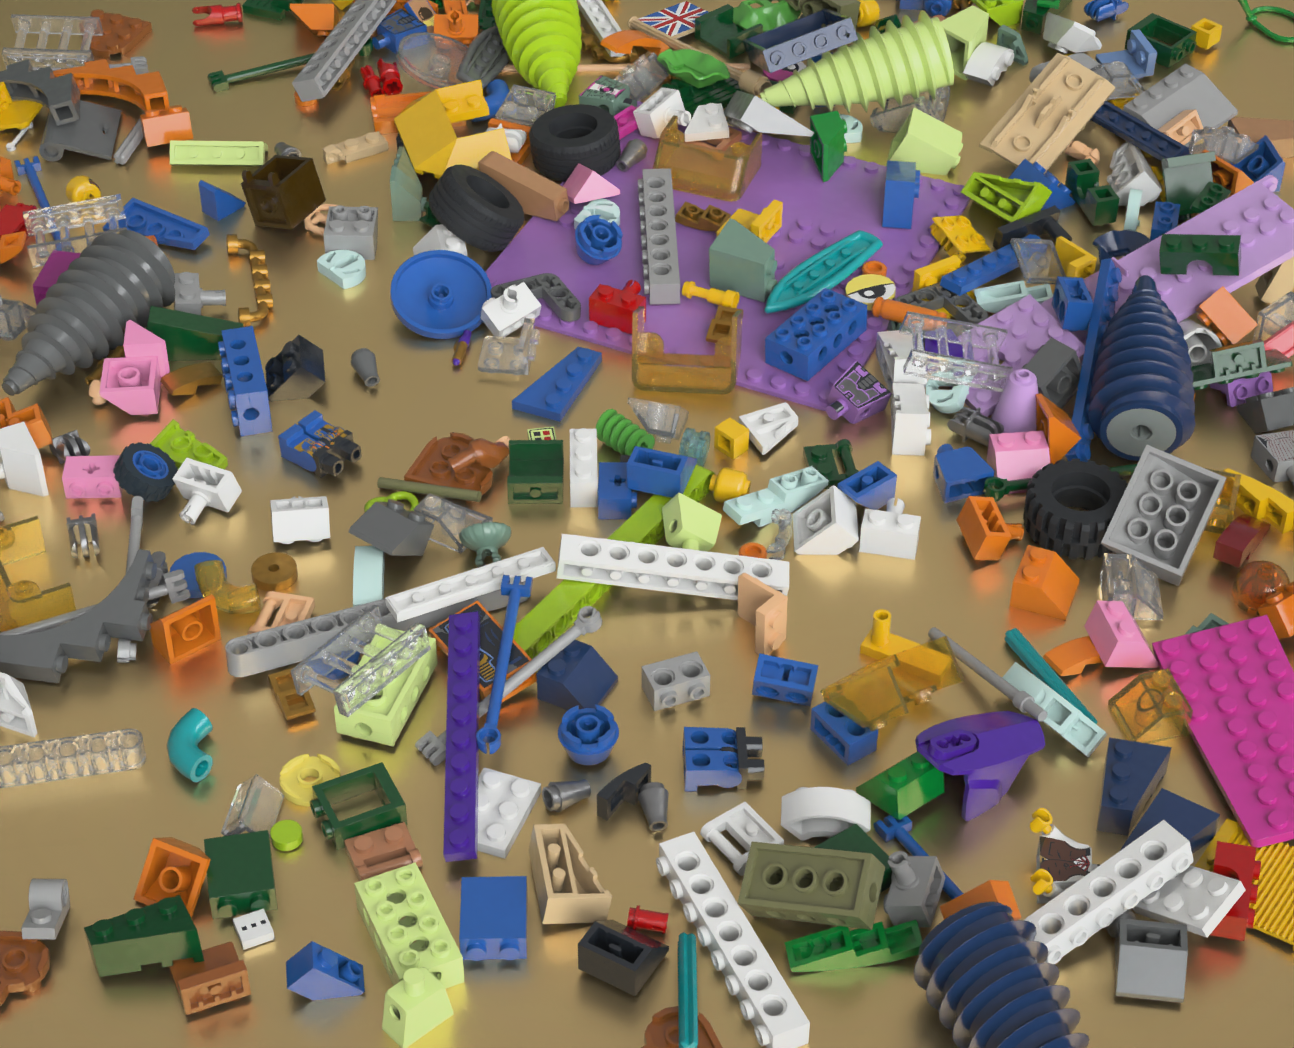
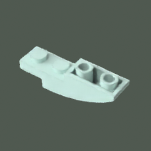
M810 466L771 478L766 489L724 501L723 511L738 525L753 521L758 527H762L787 516L806 504L828 485L829 480L814 467Z
M1017 662L1002 677L1019 691H1025L1032 696L1035 703L1048 714L1047 718L1042 722L1047 724L1088 758L1108 735L1103 729L1082 714L1080 710Z

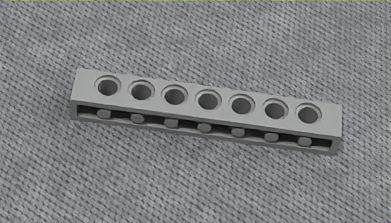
M356 0L292 82L302 102L321 99L327 95L394 6L396 0Z
M671 168L642 169V179H638L644 295L649 294L650 305L680 304V275Z

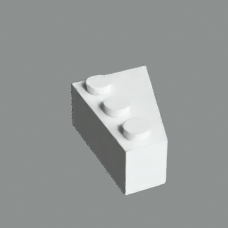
M908 329L877 332L876 355L887 389L890 392L892 391V383L924 384V387H926V356Z
M892 383L890 402L892 455L925 456V446L931 444V429H927L930 427V412H928L929 395L925 394L924 384Z

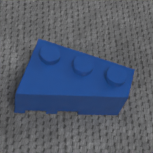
M887 160L882 227L911 229L914 198H919L920 170H916V162Z

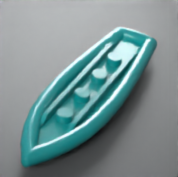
M858 230L806 259L789 271L775 285L767 299L764 309L765 313H774L798 307L809 302L824 288L833 289L872 257L883 246V242L873 234Z

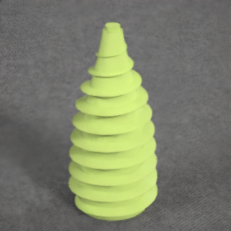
M924 10L919 12L918 22L913 23L907 15H904L900 28H897L892 21L888 20L885 32L882 34L872 25L869 38L864 40L856 32L858 40L854 41L852 45L838 47L837 51L833 54L829 51L822 53L821 59L816 63L811 58L807 59L806 68L799 72L794 70L792 76L783 81L779 80L777 84L764 89V92L760 93V99L773 107L794 106L796 108V106H811L812 110H814L815 105L827 106L830 112H832L834 105H843L849 114L852 104H861L867 113L869 102H878L884 110L886 99H895L901 107L903 96L911 95L918 104L920 93L926 91L935 100L938 88L954 84L952 57L945 31L939 18H930Z

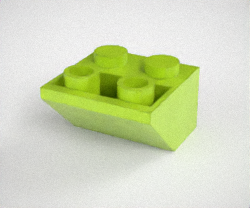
M971 0L981 10L988 13L989 17L1000 26H1011L1021 23L1024 0Z

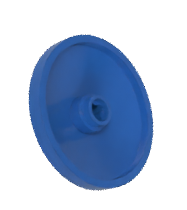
M431 250L414 255L397 269L391 282L390 299L395 315L411 331L428 338L452 339L462 336L465 330H475L483 322L480 318L482 306L487 300L492 298V288L485 271L471 258L453 251Z

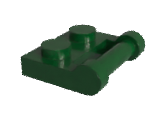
M847 439L839 440L836 444L803 447L806 467H814L829 480L828 485L824 489H829L833 485L837 487L838 483L859 472L851 455V442ZM834 457H841L845 474L838 473Z

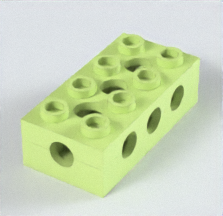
M380 626L334 706L337 733L394 746L438 664L436 638Z
M416 862L354 883L357 909L393 986L403 980L406 970L420 967L426 968L443 984L445 989L464 982L463 957Z

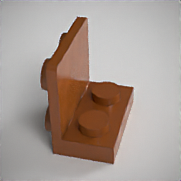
M232 942L202 950L204 957L202 962L194 963L192 957L173 960V966H169L186 1015L251 995L247 968L244 960L239 961Z

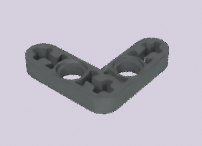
M543 273L499 284L491 289L492 298L495 297L497 299L511 285L518 286L524 282L536 299L543 298L561 320L572 322L578 320L581 316V303L560 278L552 273Z
M941 282L895 299V301L932 310L944 307L966 329L988 318V313L967 293L959 296L940 286Z

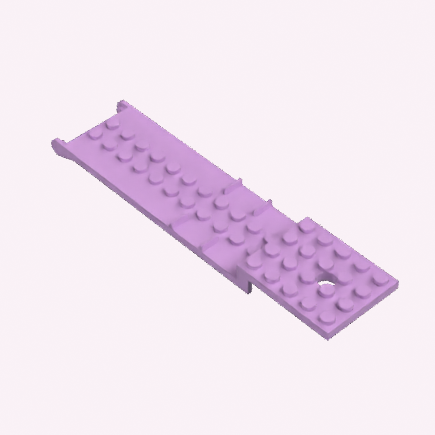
M1268 175L1165 233L1241 235L1239 276L1213 275L1212 266L1202 260L1190 262L1187 275L1161 274L1159 256L1161 235L1119 260L1114 257L1111 258L1116 268L1120 269L1122 281L1118 286L1119 298L1115 303V314L1132 294V289L1137 279L1143 275L1152 277L1156 283L1157 291L1161 295V300L1174 313L1177 323L1195 314L1196 309L1222 286L1231 293L1294 257V209L1273 193L1277 188V178L1273 175ZM1099 271L1083 279L1093 302ZM1029 294L958 334V338L974 358L976 370H972L974 375L965 403L974 411L980 407V414L986 417L992 415L1010 374L1027 364L1036 355L1039 348L1045 345L1051 337L1074 349L1082 366L1088 330L1071 332L1068 329H1062L1051 304L1053 297L1040 304ZM994 360L1004 361L999 366L996 363H989Z

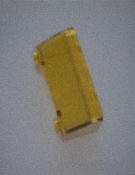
M673 115L660 135L652 169L671 168L672 187L674 190L724 201H737L743 196L761 167L762 134L758 133L751 145L736 142L730 145L726 151L684 143V134L678 130V116Z
M639 306L633 312L632 382L634 386L642 391L701 394L730 393L737 383L742 342V310H737L732 316V336H723L717 341L715 355L664 353L662 337L654 332H644V306Z
M38 516L0 527V633L76 610L70 583L40 591L39 586L29 580H22L11 584L3 567L4 565L46 552Z
M943 636L876 660L826 686L820 692L827 704L862 728L869 726L870 731H874L886 726V720L907 714L909 711L906 703L914 701L915 705L927 702L932 699L931 693L964 681L947 636Z

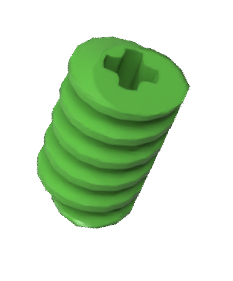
M614 409L606 410L596 424L597 438L607 446L612 447L614 451L619 452L620 455H631L635 446L653 449L655 439L653 435L647 434L646 430L640 429L637 424H633L627 418L625 419L624 415L618 414Z

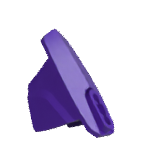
M1011 711L989 712L951 719L924 730L917 735L915 740L917 751L936 769L950 775H964L965 791L962 804V818L965 821H970L999 804L1002 796L1010 789L1029 755L1045 747L1044 734L1038 720Z

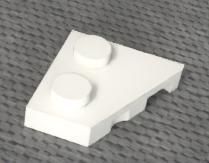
M721 103L699 105L684 132L685 142L729 138V127Z
M784 402L739 416V423L749 429V439L760 453L764 455L798 426V416Z

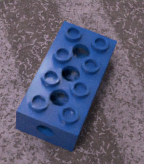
M824 288L765 338V363L809 381L867 330V305Z
M253 326L222 330L223 341L218 342L220 357H223L221 358V367L226 393L228 394L230 410H234L231 411L233 427L239 426L241 436L273 432L268 391Z

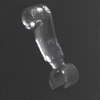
M774 509L771 519L774 524H778L779 533L775 537V543L768 547L766 553H772L769 559L782 560L785 557V548L792 538V515L787 509Z

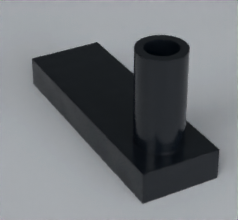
M1054 205L998 227L992 246L998 250L1029 234L1039 236L1048 233L1055 242L1060 236L1069 241H1072V237L1058 223L1061 211Z

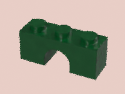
M1084 159L1068 162L1065 186L1072 191V197L1093 226L1116 222L1120 198L1110 185L1099 187L1100 171L1092 160Z
M1162 234L1159 250L1161 274L1187 275L1188 264L1195 260H1202L1212 266L1213 275L1239 276L1241 235Z

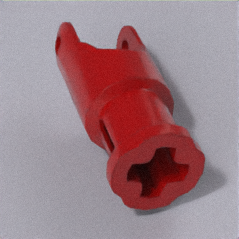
M237 3L235 6L223 7L222 5L194 7L192 9V12L195 14H209L205 19L194 20V26L220 25L228 21L243 22L240 3Z
M379 58L377 69L385 94H400L403 90V84L400 80L396 62L389 64L383 62L382 58Z

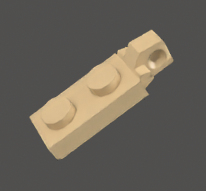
M379 131L370 132L364 136L347 139L344 142L324 147L322 149L323 159L327 165L341 160L349 163L388 151L389 146Z

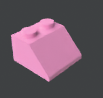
M157 356L105 358L100 396L130 415L158 414L161 376Z
M1028 431L990 434L987 462L995 471L994 477L1007 479L1008 481L1032 478L1038 470H1042L1044 466L1050 464L1049 447L1044 432ZM1025 489V490H1018V491H1010L1009 494H1012V493H1026V492H1027V489Z
M1097 600L1084 627L1105 667L1157 668L1158 661L1123 601Z

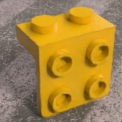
M0 82V131L10 128H27L44 105L28 100L12 101L5 83Z

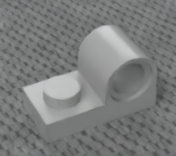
M33 878L29 886V912L21 927L22 939H56L70 908L67 879Z

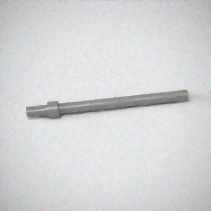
M936 627L929 630L928 636L1011 699L1013 705L1021 712H1028L1040 722L1047 718V712L1037 705L1034 698L1027 692L1016 689Z

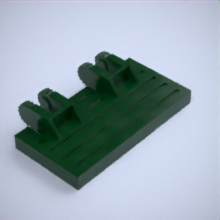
M247 0L242 5L243 13L282 21L286 17L285 11L291 12L290 4H302L304 0Z
M730 77L702 88H697L679 79H674L671 84L665 83L661 86L662 88L679 90L685 111L690 112L691 119L699 105L721 103L724 109L729 104L736 90L744 92L739 88V82Z

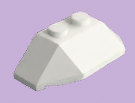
M1050 12L1047 13L1043 39L1049 41V47L1065 54L1068 50L1078 53L1101 49L1102 44L1095 37L1096 33L1094 30L1070 19Z
M0 672V726L35 737L37 729L24 684L12 676Z

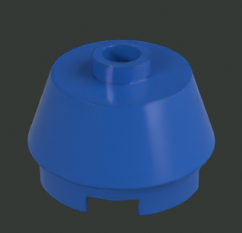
M601 215L587 217L577 226L575 231L576 252L583 261L592 265H601L617 256L622 248L623 234L620 227L614 221L610 223L607 220L600 219Z
M579 705L572 707L563 715L562 722L558 728V738L568 756L574 762L581 765H596L603 762L611 753L619 737V728L613 714L600 705H595V709H579Z

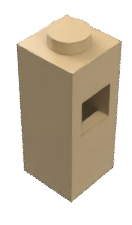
M1294 257L1260 276L1255 287L1261 301L1282 306L1285 304L1294 288Z

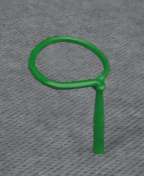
M1238 0L1246 14V21L1251 22L1256 28L1276 41L1294 43V37H1284L1271 32L1256 20L1257 16L1255 15L1258 12L1269 11L1281 13L1294 19L1293 12L1274 6H1260L1250 10L1247 0Z

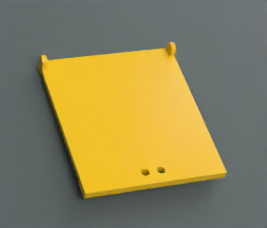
M1227 818L1194 867L1213 872L1217 841L1251 846L1239 823ZM1280 842L1256 848L1255 860L1261 861L1259 881L1252 880V884L1258 885L1256 904L1249 903V908L1255 909L1253 928L1294 945V846Z

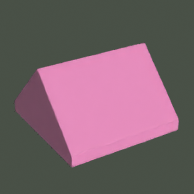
M579 163L563 185L567 189L568 200L574 204L620 195V190L593 170Z
M132 320L127 321L123 344L125 357L157 356L160 376L163 377L170 373L165 340Z

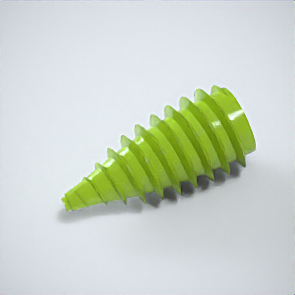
M492 0V12L499 35L517 72L522 75L527 83L546 96L550 105L554 108L565 106L569 86L577 72V66L581 58L582 32L577 0Z

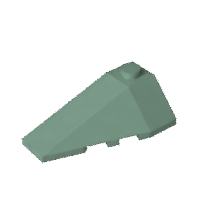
M399 147L390 176L393 221H419L423 212H426L424 205L427 202V197H423L422 186L405 148Z

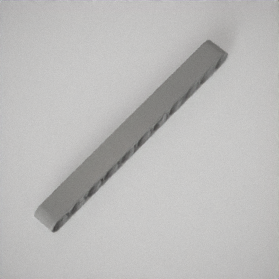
M501 589L398 623L387 608L385 599L240 636L229 640L225 645L228 672L234 677H246L339 652V650L343 651L369 644L380 626L406 632L432 627L449 618V615L459 612L477 600L487 611L507 607L509 596L501 595ZM521 597L520 603L526 601L529 597Z

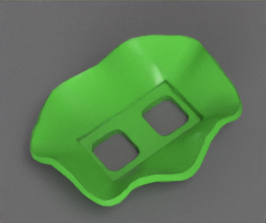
M746 0L734 8L733 22L745 30L757 24H762L763 32L798 19L801 11H796L785 0H777L778 3H771L775 0ZM757 3L762 7L752 8L750 4Z
M668 49L657 57V61L665 66L668 74L697 88L713 85L717 81L726 80L730 77L728 68L723 62L699 51L691 49L672 51V49Z

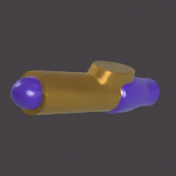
M465 330L460 339L454 344V355L451 361L455 366L461 364L469 347L472 335L469 330Z

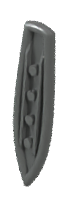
M497 26L480 32L472 40L456 74L458 80L463 83L481 80L482 89H484L508 64L510 58L504 48Z

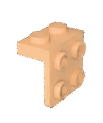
M742 573L738 577V615L756 626L755 653L758 655L759 653L768 655L771 651L778 649L782 642L786 640L788 597L747 573Z

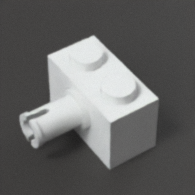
M661 87L633 111L641 136L654 139L662 137L675 124L687 126L691 121V114L685 111L679 90Z
M523 282L518 286L511 285L497 299L493 297L487 300L482 306L480 318L497 341L538 317L541 304Z
M190 458L185 459L173 477V481L183 498L189 500L179 516L187 523L190 522L192 525L195 524L205 506L229 512L242 492L232 472Z
M294 496L291 499L270 500L274 542L291 544L301 540L319 542L330 538L329 507L326 496L307 498L301 496L296 498Z
M895 498L889 499L886 511L865 509L861 526L859 552L915 560L921 516L903 514L905 504L899 498L896 506H894Z

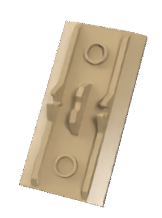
M1057 53L982 140L979 147L995 153L1016 167L1024 159L1032 164L1037 161L1046 169L1045 174L1114 92L1116 87L1105 78L1070 57Z

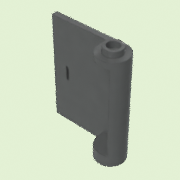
M80 100V120L57 126L49 109L39 148L40 155L45 160L54 162L62 158L64 149L111 160L122 110Z

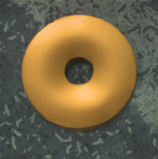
M274 552L262 555L251 566L252 581L257 588L263 591L278 592L292 586L298 577L296 561L285 553Z

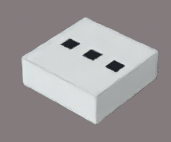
M264 908L232 919L243 950L275 939L274 931Z

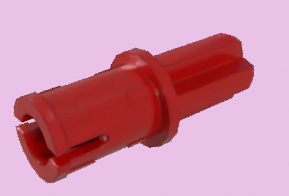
M371 66L361 67L360 73L364 80L363 86L369 91L370 97L384 95L385 92L380 85L381 80L374 74Z

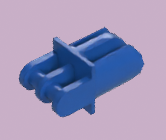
M1093 0L1085 5L1084 12L1097 22L1107 18L1116 20V15L1124 13L1128 9L1129 4L1122 2V0Z

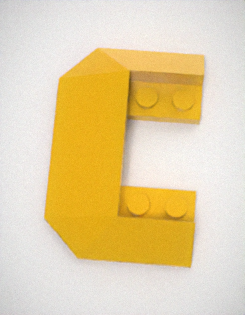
M481 80L436 89L412 101L394 118V123L416 173L424 174L426 171L433 173L435 178L440 179L445 170L454 165L462 164L479 170L478 162L491 151H495L512 160L504 128L457 138L451 123L490 115L489 107L483 96Z

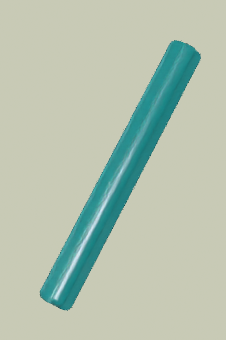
M1017 628L1008 630L1005 633V641L1032 673L1097 724L1095 717Z
M684 932L679 935L678 941L679 1048H697L696 936L693 933L686 934Z

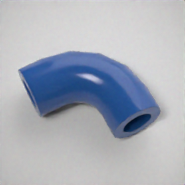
M496 79L487 85V96L484 98L489 107L490 115L470 119L471 122L495 118L510 105L511 94L505 81Z

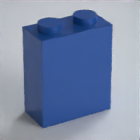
M527 876L462 877L459 942L463 960L527 959Z

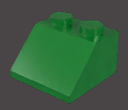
M838 111L810 116V130L814 132L813 136L810 137V154L823 182L828 181L844 162V152L847 151V144L844 138V134L847 133V124L845 119H841Z
M917 751L856 787V793L868 799L897 820H900L944 793V774Z

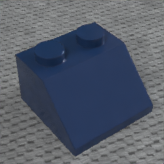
M574 640L538 671L537 697L542 701L565 710L578 705L579 709H595V705H601L618 682V676L591 645Z

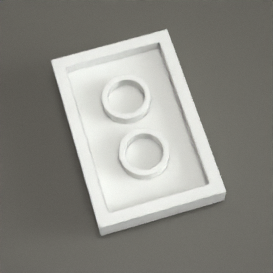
M483 768L478 777V851L504 859L507 857L541 793V783Z
M1189 865L1185 871L1178 873L1165 882L1159 890L1153 891L1139 901L1133 910L1137 914L1163 923L1187 925V931L1208 938L1246 889L1239 880Z

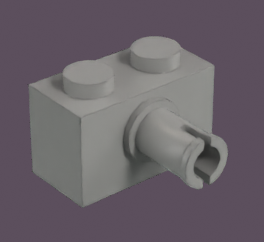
M174 273V310L201 315V308L203 306H226L225 290H202L199 284V273Z
M904 851L892 853L888 860V864L893 871L891 876L892 883L889 893L884 897L883 905L885 912L889 915L893 926L917 920L919 927H931L946 878L937 856H908Z

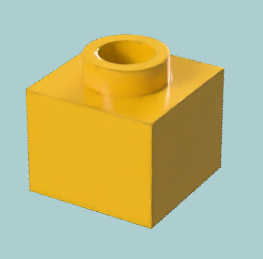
M1206 18L1192 25L1191 30L1197 32L1196 45L1200 48L1208 49L1219 42L1222 25Z
M729 417L715 426L714 448L733 460L748 451L749 429Z

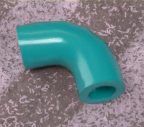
M192 708L181 717L170 731L167 741V752L171 764L183 776L193 782H200L209 774L213 759L209 754L199 749L198 744L213 730V726L208 717L196 708Z

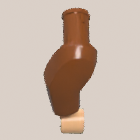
M504 436L495 443L482 438L470 441L467 449L447 459L455 473L475 462H481L483 466L493 469L509 455L510 439L508 436Z

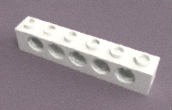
M1163 820L1024 919V921H1029L1036 927L1034 941L1044 943L1048 948L1047 959L1044 963H1058L1064 955L1077 946L1083 945L1089 937L1100 929L1109 926L1114 919L1128 909L1134 908L1147 895L1159 890L1165 882L1178 873L1185 871L1194 862L1190 841Z

